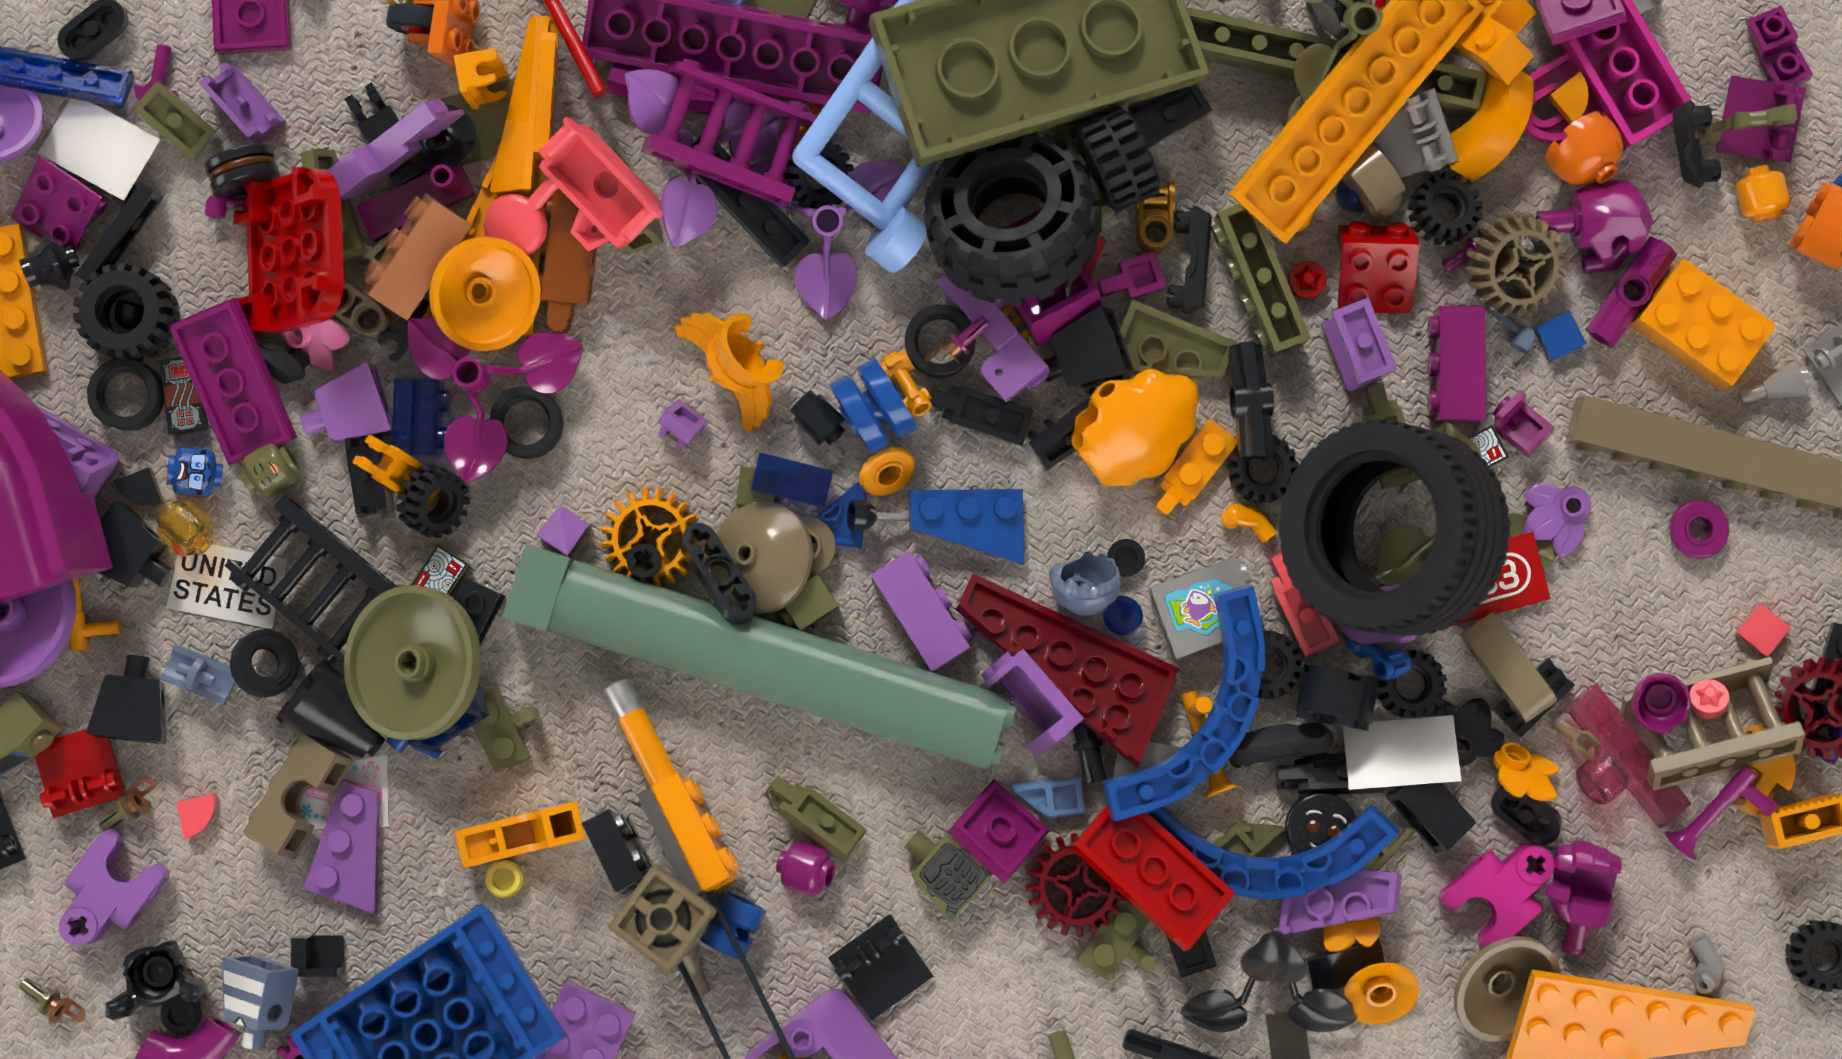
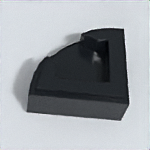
M148 467L113 481L118 491L132 502L149 506L165 503L152 468Z

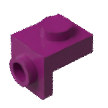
M1519 391L1512 399L1507 396L1498 404L1494 410V428L1497 434L1529 458L1553 433L1554 426L1525 403L1526 395Z

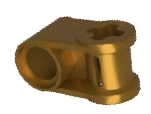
M1168 181L1167 185H1160L1159 194L1135 204L1137 243L1145 253L1155 251L1156 254H1160L1170 244L1173 235V215L1175 211V181ZM1149 227H1158L1163 231L1165 239L1161 242H1151L1147 239L1145 230Z

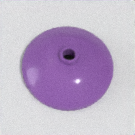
M1 81L0 163L11 160L30 148L39 137L44 121L41 102L30 87Z

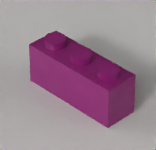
M1439 306L1434 310V316L1428 317L1427 324L1428 338H1434V353H1429L1427 361L1428 375L1434 376V391H1429L1427 398L1428 413L1434 414V423H1480L1486 420V306Z

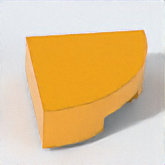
M1581 72L1577 73L1548 96L1569 124L1582 117L1588 103V87Z

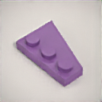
M1360 869L1337 884H1329L1325 887L1308 891L1303 896L1283 898L1279 931L1284 935H1290L1398 913L1402 874Z

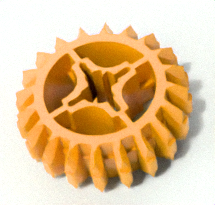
M642 488V500L639 501L633 492H628L627 498L631 504L626 507L624 503L617 500L614 505L621 511L620 515L617 517L610 512H607L605 515L608 520L615 522L613 528L601 527V533L612 535V540L600 543L601 548H613L614 551L604 558L605 562L613 563L618 560L620 563L613 571L623 573L627 569L629 571L627 575L636 578V575L632 574L628 569L626 560L631 548L643 543V540L647 538L645 522L646 526L652 529L654 533L658 530L662 532L661 536L656 539L658 545L656 547L661 553L663 560L662 567L655 576L650 578H653V584L662 586L661 577L666 576L670 585L676 584V578L672 572L677 570L684 577L689 574L688 570L682 566L686 558L680 549L677 556L669 562L665 550L666 542L679 531H682L683 536L685 529L699 519L698 515L694 513L685 517L683 514L690 508V504L685 501L676 508L675 504L678 500V494L674 492L669 495L667 501H663L664 489L662 488L656 489L654 499L650 498L648 488ZM644 509H665L672 513L677 520L663 525H653ZM634 515L638 532L635 538L622 546L624 526L629 518ZM698 542L691 543L692 546L699 545L701 546V548L703 547V545ZM636 567L637 570L643 571V569ZM640 578V580L649 582V578Z

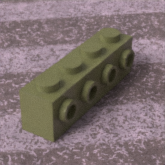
M1239 204L1217 212L1213 219L1215 225L1211 226V231L1218 247L1224 246L1227 251L1229 260L1225 261L1226 268L1232 281L1238 280L1244 294L1240 295V301L1248 317L1253 315L1258 329L1254 330V335L1257 343L1262 344V352L1267 350L1271 358L1306 344L1311 337L1266 228Z

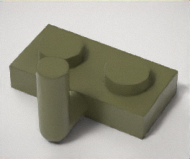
M500 688L494 689L471 701L466 712L495 773L531 757L519 728L538 719L539 711L535 707H523L519 712L512 715Z
M1117 899L1114 905L1121 909L1120 915H1115L1109 910L1106 916L1110 919L1111 925L1107 927L1101 921L1098 926V933L1091 936L1077 957L1078 961L1110 981L1126 956L1146 971H1151L1156 966L1154 957L1135 944L1150 920L1128 901H1119Z

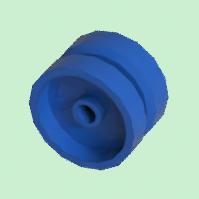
M875 357L858 367V376L866 391L861 393L853 379L846 375L829 385L840 404L838 408L855 437H860L871 456L881 449L888 447L889 439L881 426L882 422L885 421L893 434L901 439L917 429L903 400Z

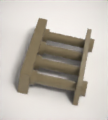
M1771 657L1760 660L1755 658L1747 659L1737 666L1680 680L1688 687L1689 694L1695 683L1705 679H1712L1722 683L1728 692L1749 687L1767 729L1752 734L1744 732L1730 698L1726 712L1720 716L1729 735V739L1714 744L1707 742L1698 719L1690 708L1688 710V717L1682 724L1692 745L1691 750L1676 754L1670 752L1663 734L1648 731L1643 726L1655 758L1649 762L1647 780L1652 791L1740 769L1745 764L1751 766L1801 753L1805 732L1800 721L1791 724L1781 723L1764 685L1770 679L1773 666ZM1634 689L1628 694L1623 695L1620 712L1623 720L1634 717L1631 706Z

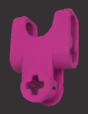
M1532 843L1521 844L1502 861L1491 849H1488L1440 890L1438 900L1444 907L1452 909L1460 907L1471 898L1480 897L1488 901L1492 913L1486 927L1478 934V943L1483 949L1498 940L1515 936L1542 910V905L1532 894L1553 875L1555 868L1554 858L1545 848ZM1528 856L1538 858L1536 864L1539 868L1535 872L1526 869L1529 866L1526 861Z

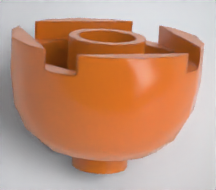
M1598 111L1580 117L1563 131L1567 134V137L1560 145L1554 140L1545 154V163L1566 183L1574 186H1587L1595 182L1603 184L1610 180L1617 172L1616 166L1623 153L1622 135L1617 126L1605 113L1602 116Z

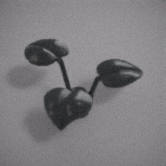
M1276 927L1269 933L1261 936L1258 943L1249 947L1243 953L1240 964L1242 971L1249 976V979L1239 998L1236 999L1232 992L1225 989L1208 990L1188 1000L1182 1006L1180 1013L1186 1020L1206 1030L1214 1032L1236 1030L1247 1021V1010L1242 1005L1247 1002L1253 985L1257 980L1271 981V983L1279 981L1289 985L1292 999L1297 1003L1289 1008L1288 1015L1296 1025L1313 1032H1332L1349 1026L1358 1018V1014L1355 1013L1349 999L1335 990L1314 989L1305 993L1304 996L1299 994L1296 982H1299L1306 975V961L1298 948Z

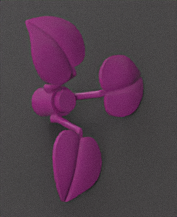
M434 317L411 318L408 320L409 347L418 368L425 375L435 380H447L453 375L454 381L459 386L468 390L467 397L470 398L477 413V419L471 416H462L454 420L449 425L444 437L447 457L464 482L475 481L490 473L502 460L507 449L508 437L504 425L495 419L484 420V411L477 398V393L482 392L489 386L491 375H522L526 373V381L532 389L541 393L552 394L561 391L569 385L574 378L583 353L582 344L573 337L556 332H541L529 336L519 345L517 356L523 367L486 366L472 357H467L471 349H467L450 340L438 327Z

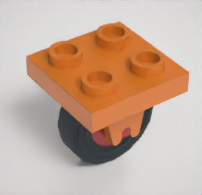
M414 0L413 4H392L387 11L386 25L396 32L408 35V41L413 42V45L428 47L427 52L452 70H456L454 55L474 52L475 46L472 34L474 24L479 20L480 5L477 0Z

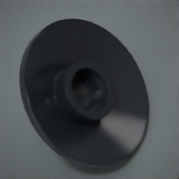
M445 104L448 112L460 110L458 107ZM465 113L438 135L429 139L419 140L418 142L423 149L409 158V160L417 167L427 171H431L440 164L447 165L451 170L461 166L471 157L476 147L477 134L473 121ZM437 141L446 142L443 146H433Z

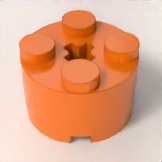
M1823 182L1818 192L1814 194L1805 211L1808 214L1802 224L1797 227L1789 245L1794 247L1795 251L1838 271L1842 266V187L1832 182L1830 184Z

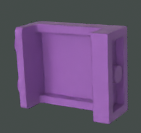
M1369 297L1332 311L1330 313L1332 318L1321 324L1348 392L1383 380L1397 370Z
M1024 649L1013 657L1009 652H1006L981 674L985 681L979 687L988 689L998 682L1041 731L1026 746L1035 758L1059 742L1084 719Z

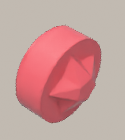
M1705 679L1695 683L1690 690V709L1698 717L1716 719L1726 712L1729 692L1722 683L1712 679Z

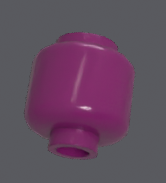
M798 841L792 844L787 851L783 850L780 853L776 864V871L781 873V882L786 889L815 896L822 890H827L830 887L834 878L836 864L835 861L831 860L830 853L825 848Z

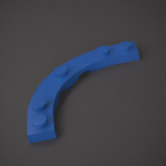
M1245 585L1213 594L1221 628L1224 652L1222 679L1215 703L1199 731L1171 757L1142 771L1103 781L1112 820L1118 821L1153 811L1189 795L1194 791L1193 788L1202 783L1212 773L1216 774L1243 740L1260 698L1257 696L1261 682V673L1265 671V641L1254 586Z
M1371 803L1347 827L1322 845L1295 855L1262 858L1233 853L1205 841L1186 827L1165 806L1147 812L1235 892L1234 895L1257 899H1283L1303 896L1308 891L1319 889L1329 884H1337L1356 873L1399 835L1400 831Z

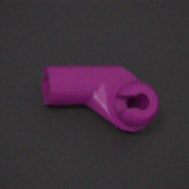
M1619 236L1613 241V261L1602 263L1596 254L1582 255L1581 266L1583 273L1617 270L1630 255L1625 236Z

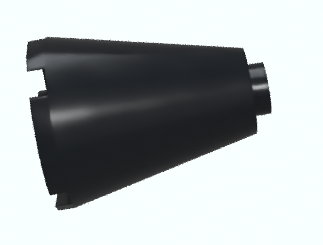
M323 658L310 671L275 718L281 724L358 758H362L366 753L373 757L386 740L381 736V733L371 728L360 717L351 702L345 681L332 665Z

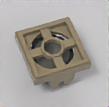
M653 864L607 928L670 975L684 956H687L695 948L696 942L703 937L707 929L706 926L718 910L657 864ZM634 914H635V925H636V928H637L638 933H639V935L641 936V938L637 935V932H636V929H635V926H634Z

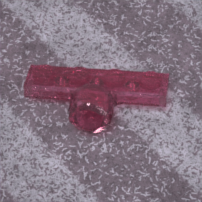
M1597 683L1589 686L1565 707L1582 731H1590L1604 746L1601 748L1598 745H1594L1595 752L1592 756L1594 760H1587L1576 771L1577 785L1587 798L1594 803L1604 805L1612 802L1626 789L1631 792L1659 829L1669 825L1692 804L1677 785L1655 791L1651 790L1647 774L1649 762L1655 756Z

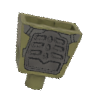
M918 830L904 846L920 861L911 872L912 877L950 923L993 875L948 833H945L935 844Z

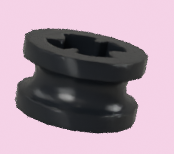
M644 543L631 548L626 560L628 569L639 578L655 576L660 571L663 561L661 553L657 548ZM647 550L651 551L653 554L651 562L654 564L653 568L647 571V568L643 567L642 572L637 570L636 566L639 562L635 557L637 553L642 551L646 555Z

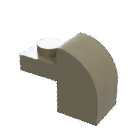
M1371 143L1341 180L1358 195L1366 217L1374 225H1377L1386 217L1393 215L1405 203L1401 192L1406 188L1391 163Z

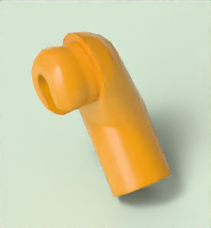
M1235 503L1229 505L1227 510L1221 515V521L1227 529L1233 530L1237 526L1250 527L1262 544L1278 533L1257 506Z

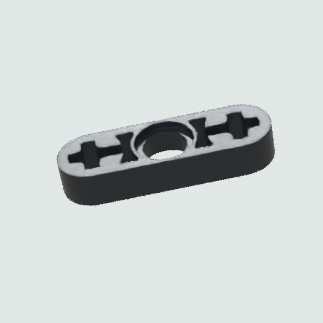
M695 523L688 526L683 533L680 543L682 554L722 616L734 624L746 623L752 618L757 605V597L710 526L703 523ZM693 537H696L698 541L706 540L704 551L699 545H691ZM706 553L708 558L703 562ZM716 565L722 566L728 571L729 578L725 581H715L709 576L708 569ZM734 585V588H733V591H732V594H731L730 591H729V589ZM733 596L738 602H746L743 611L739 606L731 607Z

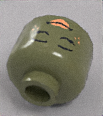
M267 444L244 457L243 467L245 471L240 474V477L251 494L258 491L261 496L272 498L296 483V472L300 471V467L294 455L285 444L281 447L279 445Z

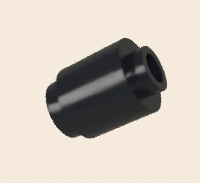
M812 390L801 397L790 410L795 416L794 421L819 446L824 442L831 446L846 431L841 426L845 422L844 417L821 394L816 395Z

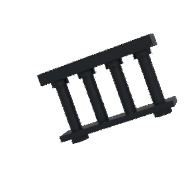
M283 495L274 505V508L282 514L278 518L280 521L278 526L244 566L228 560L224 566L232 572L229 579L246 592L250 588L253 589L319 644L316 650L325 659L333 664L337 660L344 663L345 650L342 648L347 643L352 626L359 614L374 598L398 586L293 499ZM300 529L311 538L307 542L309 547L276 587L271 590L255 576L292 532L297 533ZM329 553L340 562L336 566L338 571L305 611L300 614L284 600L320 556L325 557ZM359 577L369 586L365 590L367 595L334 635L329 638L313 624L349 580L354 581Z

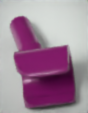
M211 195L206 200L205 214L210 218L225 219L227 207H244L246 197L219 198Z

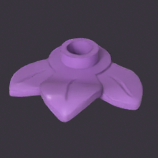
M1550 483L1537 484L1524 493V497L1534 510L1527 517L1522 534L1533 531L1535 540L1552 539L1555 552L1559 557L1574 551L1584 537L1583 521L1589 516L1591 511V500L1588 494L1577 487H1567L1561 490ZM1571 498L1577 500L1579 508L1575 513L1569 512L1566 508V503Z

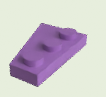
M342 780L303 889L373 914L377 913L378 899H376V886L378 878L377 847L379 839L380 792Z

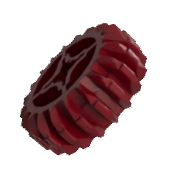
M1822 656L1818 658L1817 664L1811 658L1804 660L1803 668L1798 665L1790 668L1792 677L1785 676L1780 679L1781 685L1786 690L1775 691L1774 696L1783 701V704L1775 705L1774 707L1777 713L1783 714V719H1780L1781 723L1791 724L1800 721L1805 732L1801 751L1808 746V755L1811 758L1818 757L1820 753H1822L1825 760L1833 759L1835 753L1842 758V736L1840 738H1827L1817 734L1819 729L1824 728L1826 724L1836 728L1842 727V658L1834 659L1830 663L1827 656ZM1813 678H1826L1836 682L1825 693L1806 687V684ZM1829 700L1827 710L1830 714L1823 716L1825 706L1822 702ZM1799 703L1806 708V722H1804L1801 716Z
M1071 833V845L1065 846L1063 838L1057 836L1056 843L1059 849L1053 851L1051 846L1045 843L1042 847L1049 856L1045 860L1039 855L1035 854L1033 856V861L1041 865L1039 871L1031 868L1027 869V875L1037 878V883H1028L1025 885V889L1030 892H1038V896L1030 898L1028 903L1030 906L1042 903L1043 907L1035 915L1040 920L1049 913L1052 916L1047 923V927L1050 930L1055 928L1058 921L1063 923L1061 927L1062 935L1067 936L1070 925H1075L1077 937H1082L1084 933L1083 925L1085 924L1089 925L1092 934L1098 933V927L1095 924V921L1101 919L1105 926H1110L1111 921L1105 915L1106 912L1110 910L1115 915H1120L1121 909L1115 906L1113 902L1115 899L1119 901H1126L1127 899L1120 892H1117L1109 882L1108 887L1090 881L1088 877L1089 865L1080 856H1078L1074 868L1068 873L1061 874L1049 871L1057 860L1066 855L1076 853L1070 847L1078 839L1077 833ZM1082 866V881L1090 888L1096 890L1086 888L1084 892L1080 891L1079 895L1074 896L1073 903L1071 904L1073 899L1072 889L1064 882L1057 880L1068 881L1070 877L1074 879L1073 876L1079 875ZM1045 882L1060 887L1065 891L1064 913L1055 909L1049 902L1045 891ZM1085 897L1105 898L1094 911L1086 915L1075 916L1076 909H1078L1081 900Z

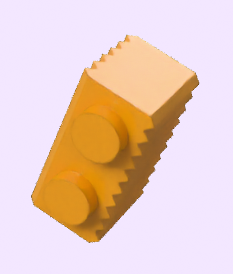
M1827 793L1826 796L1819 795V797L1804 799V801L1797 800L1796 803L1790 802L1789 805L1782 804V806H1777L1775 811L1768 817L1762 811H1759L1758 816L1767 847L1782 849L1842 834V795Z

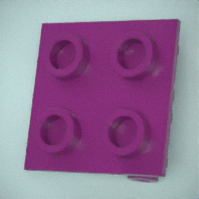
M1731 76L1722 120L1730 118L1731 114L1736 112L1762 111L1790 104H1796L1797 120H1795V124L1764 125L1722 132L1721 139L1716 145V151L1791 163L1806 88L1792 84H1780Z
M40 155L10 217L41 239L43 236L50 234L54 241L63 244L65 247L72 245L76 252L94 214L98 216L103 214L108 204L103 201L104 197L101 194L95 193L85 186V183L76 180V177L67 174L57 164L51 163Z

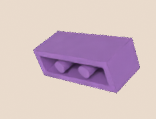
M908 551L873 573L871 577L927 666L933 672L968 650L970 646L967 641L972 638V635L961 618L955 622L947 611V608L952 606L941 586L935 590L926 577L932 574L923 557L920 554L913 557L911 552Z

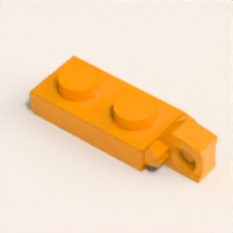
M1209 418L1162 478L1163 481L1159 487L1166 493L1154 508L1166 517L1178 502L1186 507L1190 501L1196 498L1235 448L1238 440Z

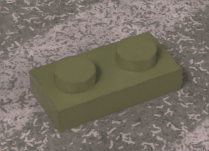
M159 80L154 83L132 108L191 160L217 132Z

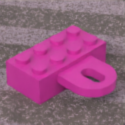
M1621 0L1626 12L1627 22L1557 44L1556 47L1561 56L1529 75L1533 78L1534 85L1532 110L1524 132L1536 141L1550 144L1554 140L1560 143L1567 137L1563 130L1570 124L1561 113L1551 119L1541 120L1535 116L1533 106L1535 102L1556 91L1579 72L1584 76L1588 87V103L1582 116L1598 111L1602 116L1605 113L1617 126L1622 135L1623 152L1673 123V109L1691 100L1632 0Z

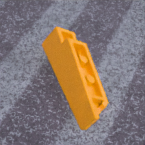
M534 15L529 18L490 191L493 194L510 195L518 193L531 196L534 193L536 159H545L539 153V149L553 137L559 30L551 16Z

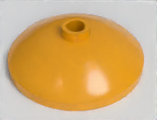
M496 237L472 238L452 248L439 262L431 280L430 307L438 327L450 340L458 345L475 351L501 349L519 339L534 321L541 299L539 276L528 255L513 243ZM480 284V293L477 296H473V286Z

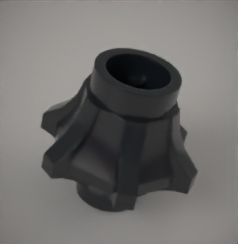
M50 234L43 236L39 246L29 253L28 257L19 260L30 288L40 285L54 286L64 291L70 289V279L74 273V268L81 266L73 246L65 247L63 244L57 243L51 238Z

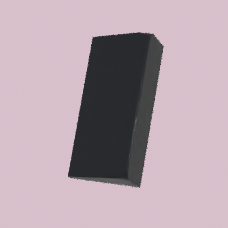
M1379 938L1371 947H1365L1357 942L1343 951H1326L1304 958L1312 990H1335L1345 987L1350 978L1361 969L1373 964L1385 963Z

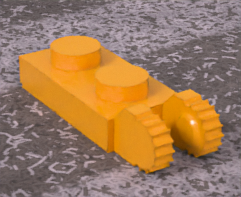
M369 434L365 443L375 451L382 452L384 456L378 466H375L369 459L356 455L352 463L372 474L371 478L395 493H404L405 488L401 486L402 481L410 482L412 479L408 474L412 470L419 473L418 467L424 464L391 444L389 446ZM440 489L436 490L430 496L426 505V511L429 509L430 505L432 504L434 498L436 497Z

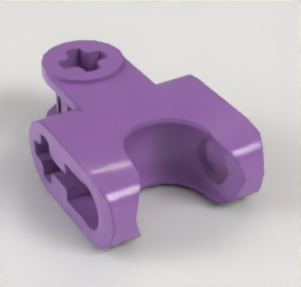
M112 828L102 832L78 862L64 886L78 896L61 917L59 922L61 937L71 945L82 946L99 941L113 922L124 930H129L169 878V870L161 864H155L146 867L133 881L122 879L116 871L115 858L123 846V838ZM79 919H87L85 927L89 929L88 932H79L81 929V925L78 923Z

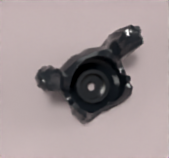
M166 941L155 947H143L130 952L125 957L123 976L126 977L127 990L106 1002L105 1016L111 1020L122 1019L131 1016L140 1006L157 1007L167 1005L180 997L186 1002L196 1003L207 993L208 987L202 979L189 974L183 960V951L179 949L176 941ZM159 967H162L164 969L163 974H160L158 972Z

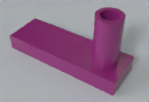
M444 164L437 165L431 172L356 206L371 240L376 242L383 239L395 227L400 230L408 218L404 213L416 196L421 199L427 193L448 208L476 196L463 165L453 170Z

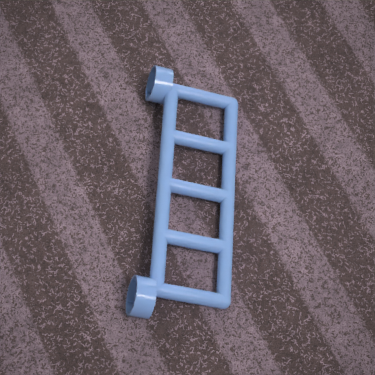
M898 0L894 7L918 0ZM872 38L794 149L792 159L804 172L876 226L867 242L865 254L889 273H896L912 260L926 238L925 223L909 212L906 207L938 161L917 167L913 157L884 201L881 202L820 155V152L857 100L907 138L894 99L871 81L882 65Z

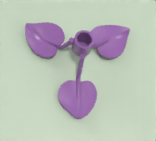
M644 69L625 73L628 89V107L634 124L645 134H658L659 131L664 130L680 81L674 76L659 70ZM736 100L729 104L723 120L727 133L719 134L717 141L729 140V151L733 158L735 157L751 110V106ZM765 113L750 161L763 157L775 144L780 127L778 117ZM680 129L678 134L681 138L680 143L686 146H690L699 137L691 136L684 129ZM668 163L671 166H675L688 179L686 180L681 177L670 179L665 185L661 196L662 221L666 235L673 247H680L701 236L712 226L717 214V202L714 193L708 186L695 184L696 177L692 172Z
M886 160L868 161L856 166L854 171L848 173V176L853 177L856 183L883 202L906 169V166ZM762 161L752 164L750 171L764 176L765 172L770 171L773 161ZM792 201L783 206L777 205L785 214L788 207L811 217L812 228L817 234L824 237L823 255L812 253L805 256L796 267L794 282L801 298L823 319H830L845 307L857 283V269L852 258L846 253L830 255L831 236L840 231L843 225L842 215L850 211L852 207L846 204L837 209L826 205L814 211Z

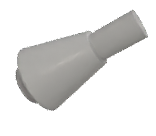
M1794 360L1764 379L1761 384L1740 390L1738 393L1743 405L1764 398L1808 396L1807 388L1812 387V380L1805 365L1799 367L1798 363Z

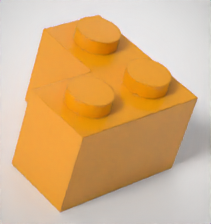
M1478 0L1485 8L1453 46L1462 56L1506 85H1509L1534 57L1516 35L1534 16L1536 11L1526 0Z

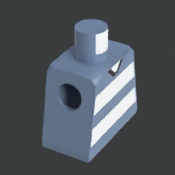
M255 954L223 958V1016L226 1021L244 1027L242 1047L247 1049H263L266 1047L267 1030L285 1028L289 1024L298 978V968Z

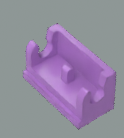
M228 63L221 64L220 69L222 71L215 78L206 76L199 84L253 143H262L286 121L236 65L231 67Z

